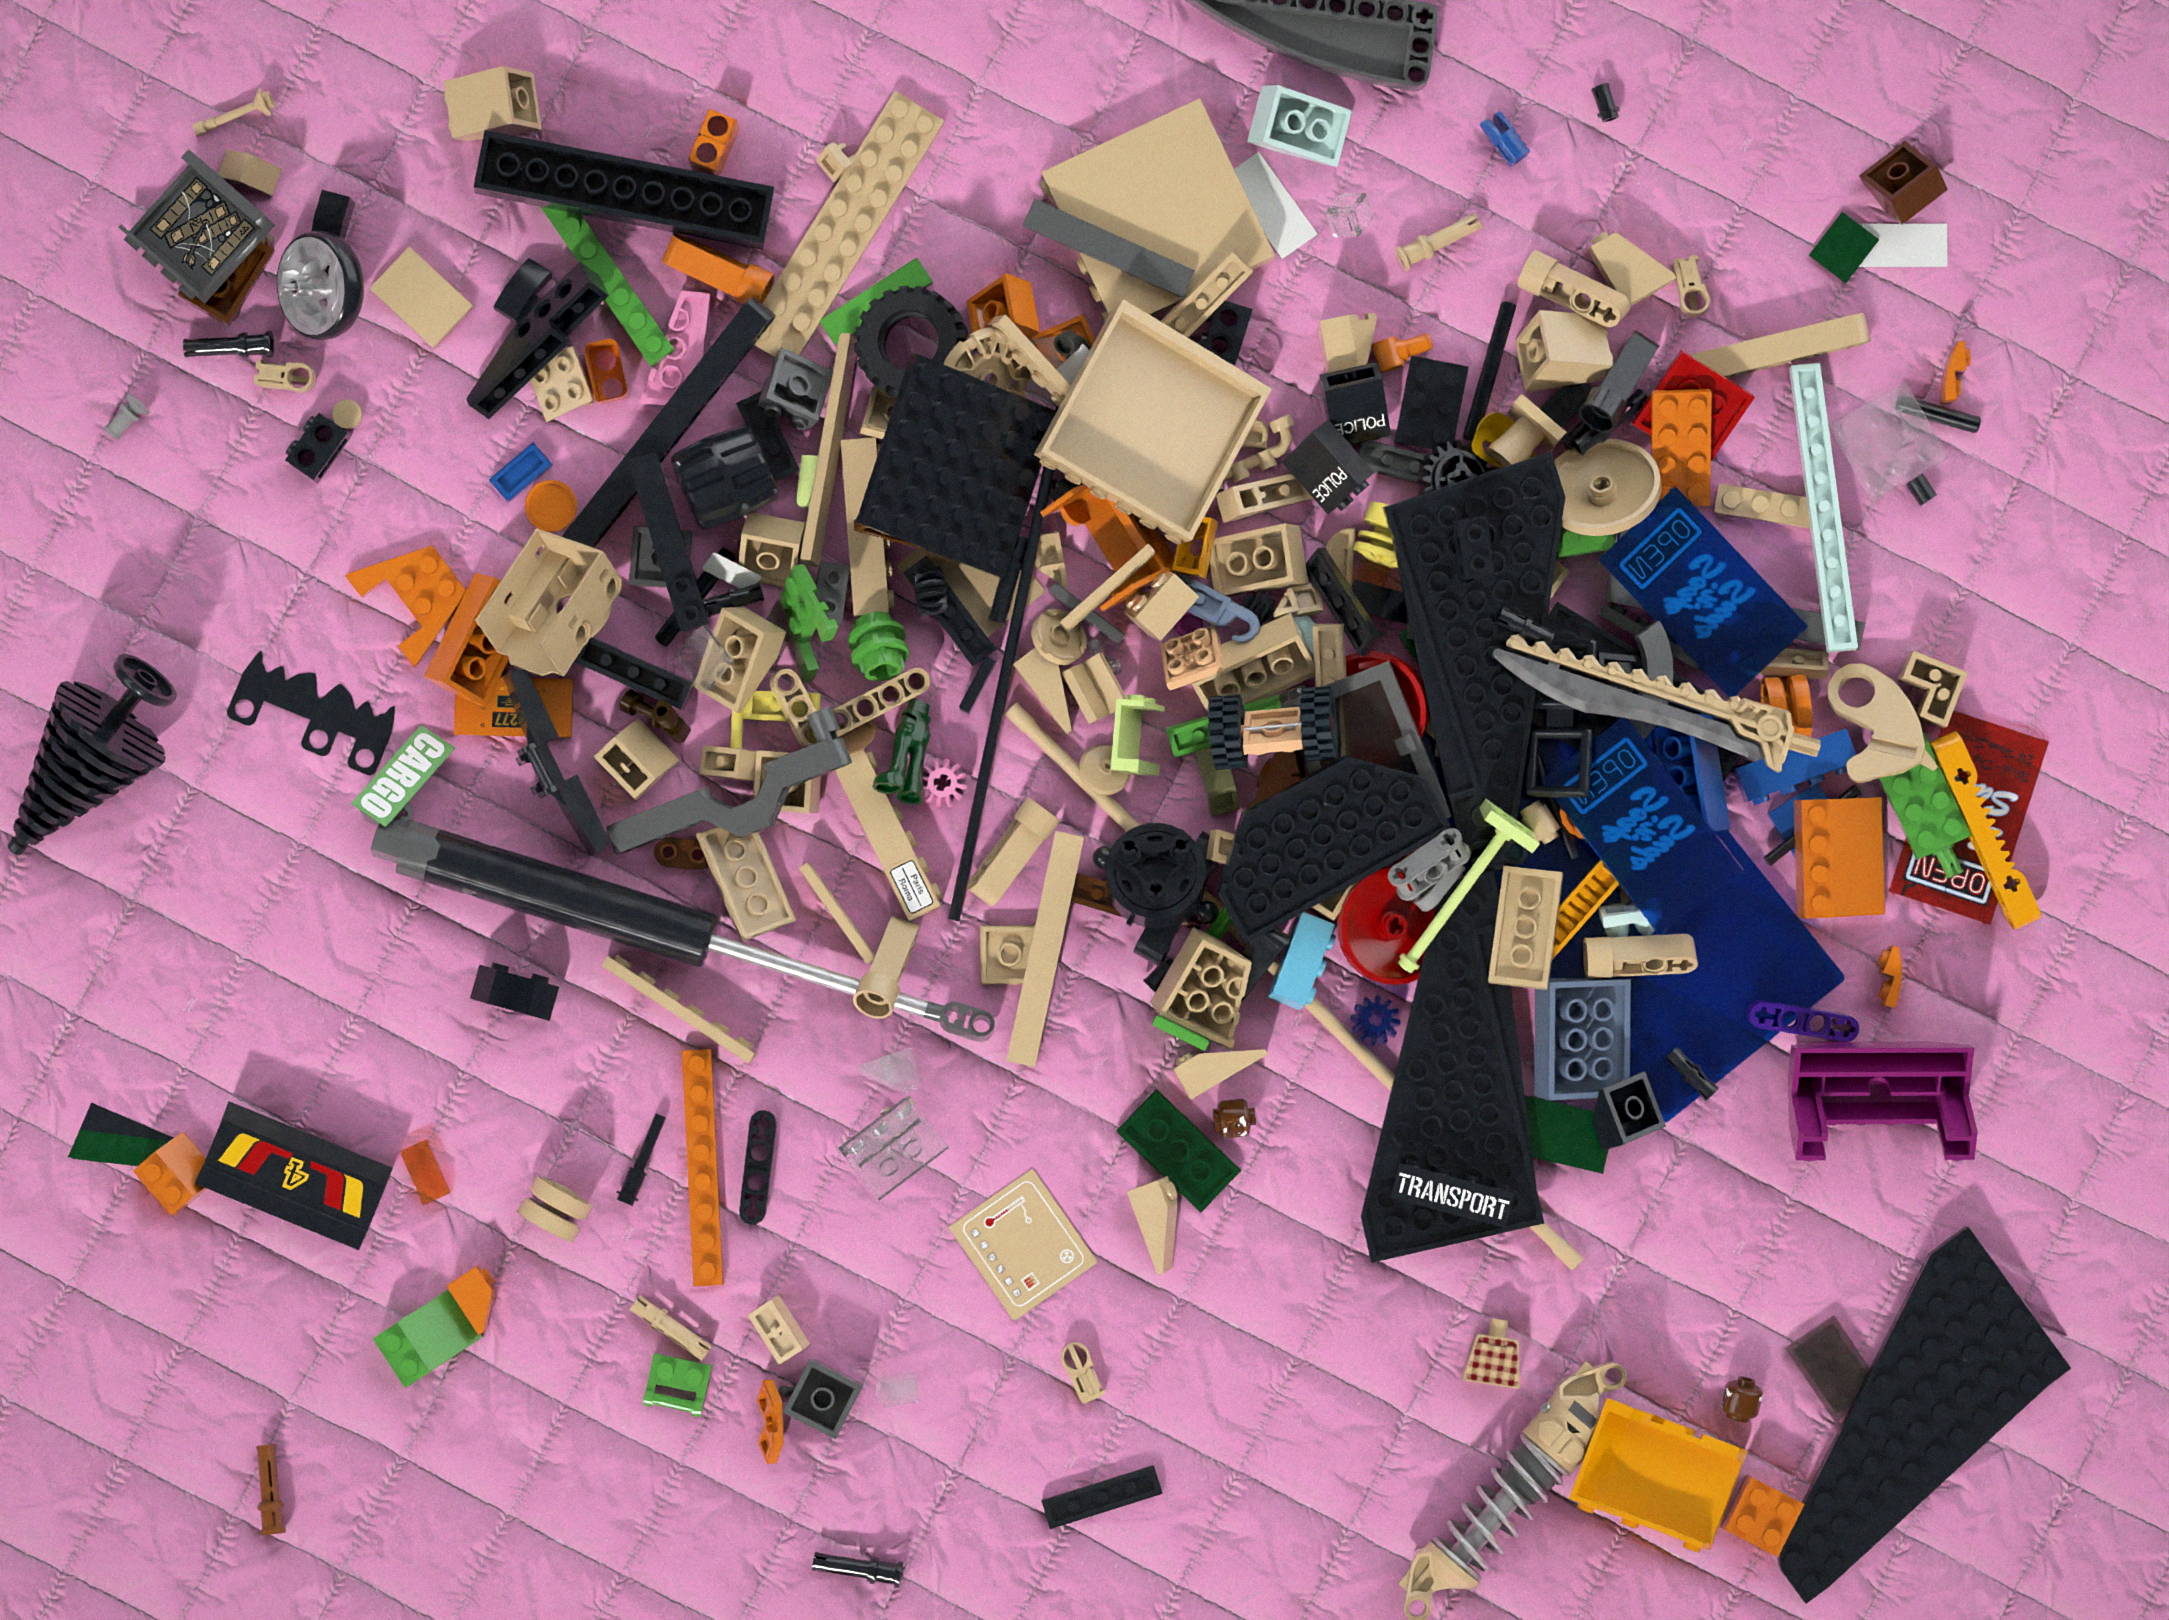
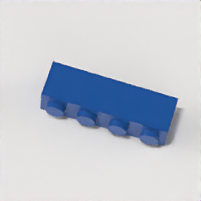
M1847 728L1818 738V740H1821V746L1817 757L1788 750L1781 772H1775L1767 767L1764 759L1734 769L1733 773L1744 803L1752 801L1755 806L1771 800L1769 794L1780 790L1782 796L1798 790L1796 785L1798 783L1807 781L1810 786L1826 780L1824 774L1834 770L1836 776L1846 773L1847 761L1856 755Z

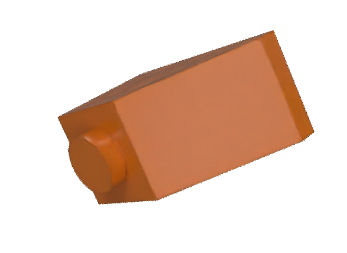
M480 1265L475 1266L447 1285L448 1290L478 1335L487 1331L495 1294V1288L492 1284L496 1282L490 1271L486 1267L482 1269Z

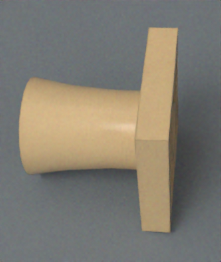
M1521 394L1508 410V413L1516 419V422L1500 438L1488 446L1487 451L1504 467L1528 459L1540 442L1552 450L1566 431Z

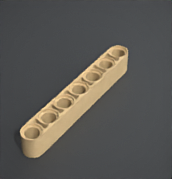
M1857 313L1690 355L1726 378L1860 346L1871 342L1864 313Z

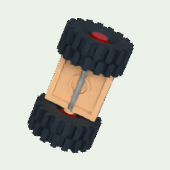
M1332 687L1301 688L1299 707L1246 712L1240 694L1210 697L1208 703V730L1210 732L1209 740L1215 769L1247 768L1248 754L1262 755L1269 752H1293L1295 750H1302L1303 746L1307 762L1338 759V720Z

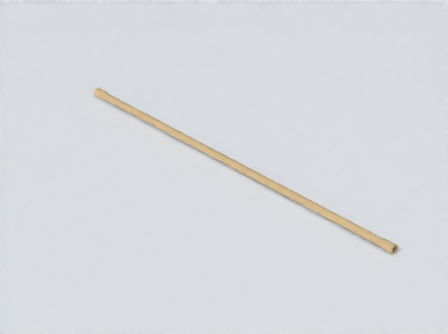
M1017 702L1006 712L1005 716L1023 733L1027 734L1126 832L1140 825L1110 795L1097 794L1086 787L1080 777L1079 765ZM1205 889L1202 902H1213L1220 912L1223 906ZM1232 922L1227 931L1246 949L1251 942L1247 944L1243 942ZM1277 959L1268 969L1274 977L1280 964ZM1314 996L1310 1005L1306 1004L1304 1007L1391 1091L1395 1074ZM1545 1221V1224L1531 1226L1530 1228L1571 1271L1584 1259Z

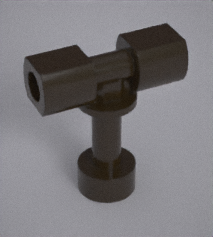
M633 690L626 691L622 696L619 705L621 711L631 716L640 713L653 719L652 724L654 727H663L674 741L679 743L685 742L691 732V728L679 717V714L669 703L658 701L656 706L653 707L644 703L643 696Z

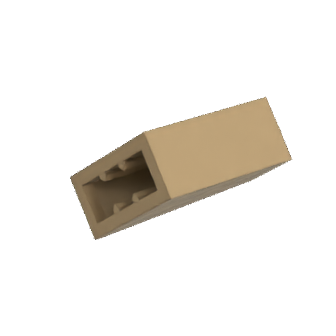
M1604 232L1591 240L1593 245L1588 250L1591 258L1608 287L1624 294L1630 302V307L1673 283L1676 279L1672 271L1617 232L1611 235Z

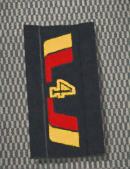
M228 1101L222 1121L195 1184L360 1250L393 1167Z

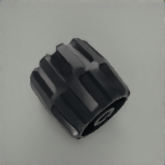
M740 425L709 435L676 452L671 457V463L683 494L688 500L689 507L695 516L697 524L702 529L707 530L745 517L774 501L778 496V490L768 463L754 433L748 425Z

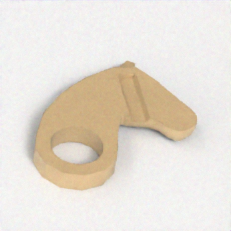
M1864 663L1848 664L1835 671L1828 683V702L1837 716L1874 733L1867 748L1847 761L1846 768L1851 780L1857 783L1868 782L1881 777L1904 773L1919 764L1932 771L1938 768L1933 758L1925 750L1921 723L1914 707L1901 688L1892 679ZM1854 678H1862L1869 681L1875 690L1873 699L1862 707L1846 705L1839 697V691L1845 682Z

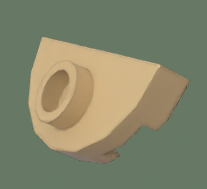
M1355 527L1340 530L1332 536L1326 545V550L1350 586L1352 585Z

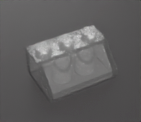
M908 1095L841 1145L839 1150L875 1197L881 1200L946 1151L949 1146L911 1096Z

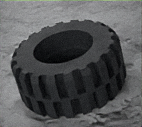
M908 285L899 286V290L892 291L889 289L883 292L884 296L879 300L874 298L869 303L871 308L867 312L863 310L859 317L862 320L860 327L856 326L854 335L857 337V343H854V351L858 354L859 359L857 362L860 369L864 371L865 376L871 383L894 398H897L905 370L896 367L888 358L886 340L889 332L898 322L914 316L929 321L936 329L939 338L937 351L931 360L941 364L944 363L953 347L959 341H966L969 335L962 316L954 306L939 293L933 290L929 291L921 286H916L915 288H910Z

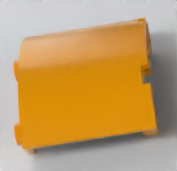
M1607 1398L1569 1499L1578 1502L1576 1508L1593 1514L1595 1509L1621 1517V1523L1638 1529L1640 1524L1684 1541L1682 1547L1699 1553L1701 1548L1711 1550L1748 1451L1703 1433L1701 1438L1693 1436L1695 1433L1694 1429Z

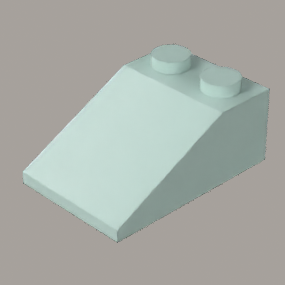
M1264 85L1261 87L1247 142L1276 152L1338 167L1352 110L1279 85Z

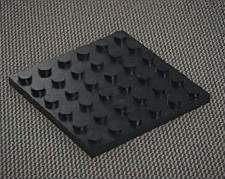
M911 353L855 523L1004 579L1042 466L1039 462L1040 458L1035 456L1034 453L1057 411L922 355Z

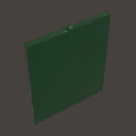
M1841 212L1809 256L1846 284L1879 239L1863 228L1861 224L1859 225L1844 212Z

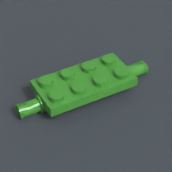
M1922 729L1925 750L1933 758L1938 768L1932 771L1919 764L1904 773L1881 777L1879 780L1916 860L1930 854L1936 855L1946 875L1945 877L1948 879L1964 872L1954 853V843L1968 838L1972 834Z

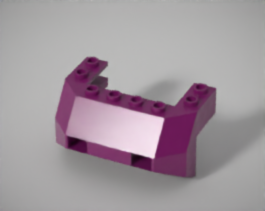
M1935 1041L1811 1042L1791 1045L1788 1070L1789 1129L1796 1161L1826 1160L1823 1141L1828 1140L1827 1125L1936 1124L1945 1160H1975L1978 1130L1969 1097L1974 1047L1969 1044Z

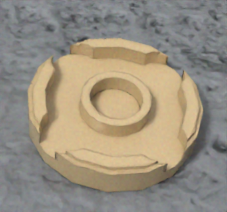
M1048 609L1040 614L1032 624L1031 636L1033 643L1039 653L1048 661L1058 665H1069L1077 661L1086 650L1087 637L1085 630L1080 623L1072 630L1066 631L1060 625V621L1069 612L1062 609Z

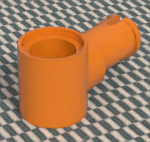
M1428 333L1406 340L1402 338L1396 339V336L1389 337L1371 345L1381 373L1400 368L1405 365V361H1408L1409 357L1433 348Z

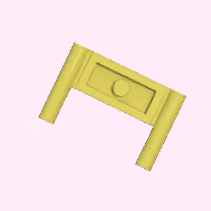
M755 690L740 713L732 710L730 748L742 749L743 720L788 722L772 691ZM807 693L816 711L820 710L821 693ZM795 701L791 706L792 713L797 717H802L805 713V705L800 701ZM807 728V741L816 743L812 728Z

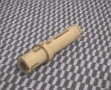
M639 1295L629 1311L649 1323L652 1330H659L700 1361L703 1360L712 1347L711 1344H708L667 1315L668 1311L664 1308L660 1310L641 1295Z

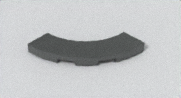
M1660 620L1654 621L1634 636L1642 659V670L1651 681H1654L1657 676L1666 675L1673 684V658L1669 640ZM1641 692L1638 693L1639 696L1668 705V701ZM1621 718L1635 743H1640L1657 726L1637 720Z

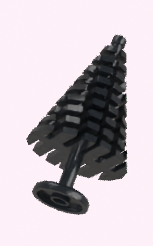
M128 654L119 655L114 662L113 669L117 678L127 690L118 701L100 690L74 681V684L64 681L57 686L54 697L55 701L52 703L50 716L47 719L39 750L33 763L34 768L31 770L28 778L29 785L25 788L23 794L25 801L20 804L18 810L20 817L15 819L13 826L16 836L8 843L10 852L15 855H22L27 849L28 844L35 846L45 839L43 838L44 836L59 830V826L64 827L75 819V816H83L89 809L96 808L105 799L119 793V790L127 788L135 780L143 778L150 771L163 765L166 756H164L163 746L157 743L159 739L151 729L134 720L137 717L132 714V711L141 700L160 707L170 706L176 700L177 693L173 685L156 668L135 656Z

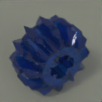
M1379 995L1375 996L1374 1003L1368 997H1365L1363 999L1364 1006L1356 1004L1354 1010L1358 1014H1352L1350 1017V1021L1358 1023L1352 1027V1032L1358 1033L1362 1031L1359 1040L1363 1042L1368 1036L1371 1038V1046H1375L1377 1038L1380 1039L1382 1044H1386L1388 1042L1387 1035L1395 1037L1397 1031L1393 1027H1399L1401 1024L1399 1019L1393 1018L1398 1015V1008L1388 1009L1392 1003L1390 999L1386 1000L1384 1005L1380 1004L1381 997ZM1372 1015H1376V1019L1378 1016L1381 1018L1379 1026H1375V1022L1373 1024L1370 1023Z

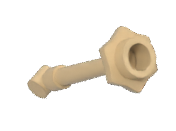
M259 88L256 91L253 103L215 118L211 117L206 119L205 122H196L192 124L196 136H202L207 133V130L216 129L219 125L255 109L265 113L267 116L271 115V108L275 107V103L269 91L263 92Z

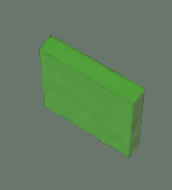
M1156 1015L1152 1022L1153 1026L1203 1051L1206 1050L1209 1044V1039L1160 1015Z

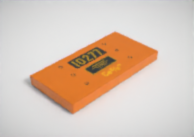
M503 677L499 678L486 707L477 705L455 694L454 735L525 737ZM531 678L559 735L558 738H572L574 679Z

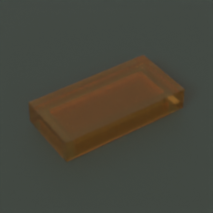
M428 1139L400 1151L423 1205L451 1193Z

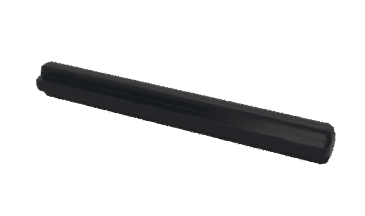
M1502 301L1500 304L1463 433V439L1470 442L1473 441L1478 424L1485 417L1516 310V305L1508 301Z

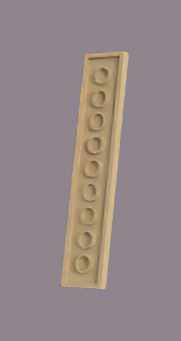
M894 91L853 157L852 165L841 176L762 303L776 317L756 342L755 347L773 358L776 357V353L781 347L799 356L802 354L820 325L821 319L825 317L945 123L943 119Z

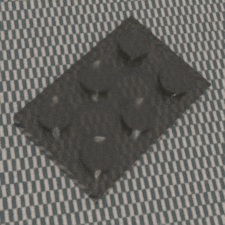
M1832 1315L1786 1346L1785 1350L1832 1420L1837 1422L1847 1414L1870 1368L1836 1317Z

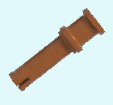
M275 1444L256 1446L261 1490V1502L257 1505V1509L261 1511L262 1529L259 1530L260 1535L286 1533V1528L282 1524L281 1509L284 1508V1503H282V1500H279Z

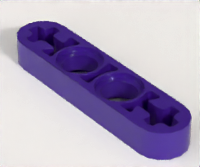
M1765 1000L1753 1001L1746 1010L1748 1021L1761 1029L1842 1042L1854 1040L1859 1033L1858 1021L1845 1013ZM1763 1007V1010L1767 1013L1775 1014L1774 1020L1769 1017H1761L1759 1021V1018L1755 1016V1012L1761 1011ZM1787 1011H1793L1796 1015L1795 1023L1791 1026H1784L1782 1023V1016ZM1817 1015L1822 1016L1824 1019L1823 1027L1818 1031H1812L1810 1028L1811 1019ZM1846 1021L1851 1026L1850 1031L1846 1030L1844 1035L1837 1028H1831L1832 1022L1837 1025H1844Z

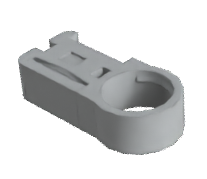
M1464 865L1459 866L1412 901L1423 912L1431 910L1441 901L1443 896L1465 871L1466 867Z

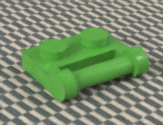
M654 1353L643 1405L652 1407L653 1404L692 1413V1416L701 1418L712 1365ZM657 1384L695 1392V1401L655 1393Z

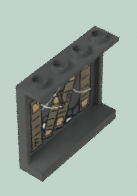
M188 149L181 157L188 164L187 168L130 231L122 224L119 228L127 235L123 240L137 251L141 247L145 250L142 257L151 265L156 267L160 264L164 267L160 273L173 284L176 280L182 283L178 289L187 297L193 300L196 296L205 304L271 231L275 224Z

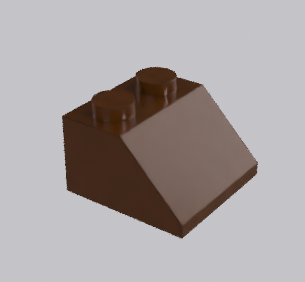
M1906 141L1902 142L1859 175L1861 181L1882 208L1902 225L1948 190L1937 165Z

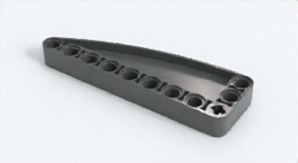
M1185 0L1237 34L1285 57L1335 75L1406 91L1422 90L1430 76L1438 15L1435 7L1426 2L1411 0H1315L1316 6L1307 9L1301 5L1300 0H1287L1282 5H1277L1272 0ZM1333 1H1340L1344 4L1345 9L1340 13H1336L1330 9L1329 4ZM1361 5H1369L1374 13L1369 17H1365L1359 13L1358 8ZM1390 9H1398L1403 17L1398 21H1394L1388 17L1387 12ZM1421 13L1427 14L1428 20L1426 24L1420 23V19H1417L1420 18ZM1416 41H1422L1426 44L1428 50L1424 53H1417L1413 50L1412 44ZM1415 69L1421 71L1424 79L1420 82L1412 81L1408 76L1409 71Z

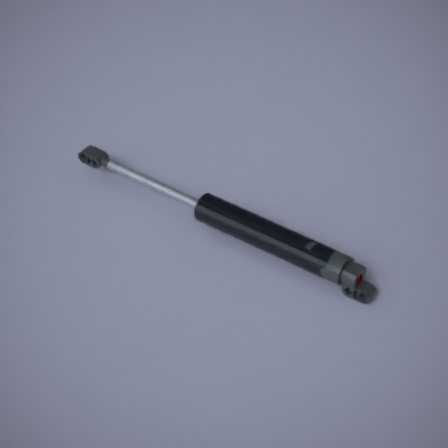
M409 802L402 808L405 811L406 817L401 816L400 820H396V817H394L387 827H384L360 810L364 820L378 825L371 845L372 855L396 863V873L462 894L472 895L481 900L697 967L704 965L709 951L853 996L859 985L860 979L716 935L718 918L715 914L414 821V813ZM900 992L894 1006L895 1009L940 1022L944 1031L973 1041H987L994 1032L995 1021L989 1012L959 1002H949L941 1005ZM952 1012H956L958 1018L954 1023H950L948 1017ZM966 1015L971 1016L969 1018L968 1028H964ZM984 1020L988 1023L989 1029L983 1033L978 1032L973 1027L974 1022Z

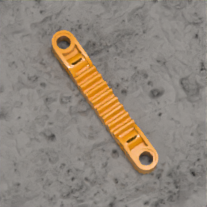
M1954 731L1929 742L1972 834L1969 839L2010 927L2013 930H2017L2041 919L2040 909L2026 878L2018 870L2011 869L2015 865L2014 862L2005 861L2010 852L2000 850L2005 841H1996L1995 839L2000 830H1991L1990 828L1996 821L1995 819H1986L1985 817L1991 811L1990 808H1981L1980 806L1986 800L1985 797H1976V794L1981 790L1980 786L1974 787L1978 777L1977 771L1959 733ZM1958 772H1965L1966 778L1963 779V782L1955 781L1954 777L1958 775ZM2007 879L2015 881L2012 890L2004 888L2003 884L2007 882Z
M1637 823L1635 827H1631V832H1627V834L1632 836V833L1635 831L1636 828H1641V823ZM1651 835L1653 839L1646 841L1641 847L1636 846L1632 840L1621 837L1618 841L1614 842L1587 875L1559 905L1552 960L1632 870L1631 866L1635 865L1630 859L1631 856H1644L1633 852L1631 847L1635 846L1641 849L1653 846L1652 841H1655V835Z

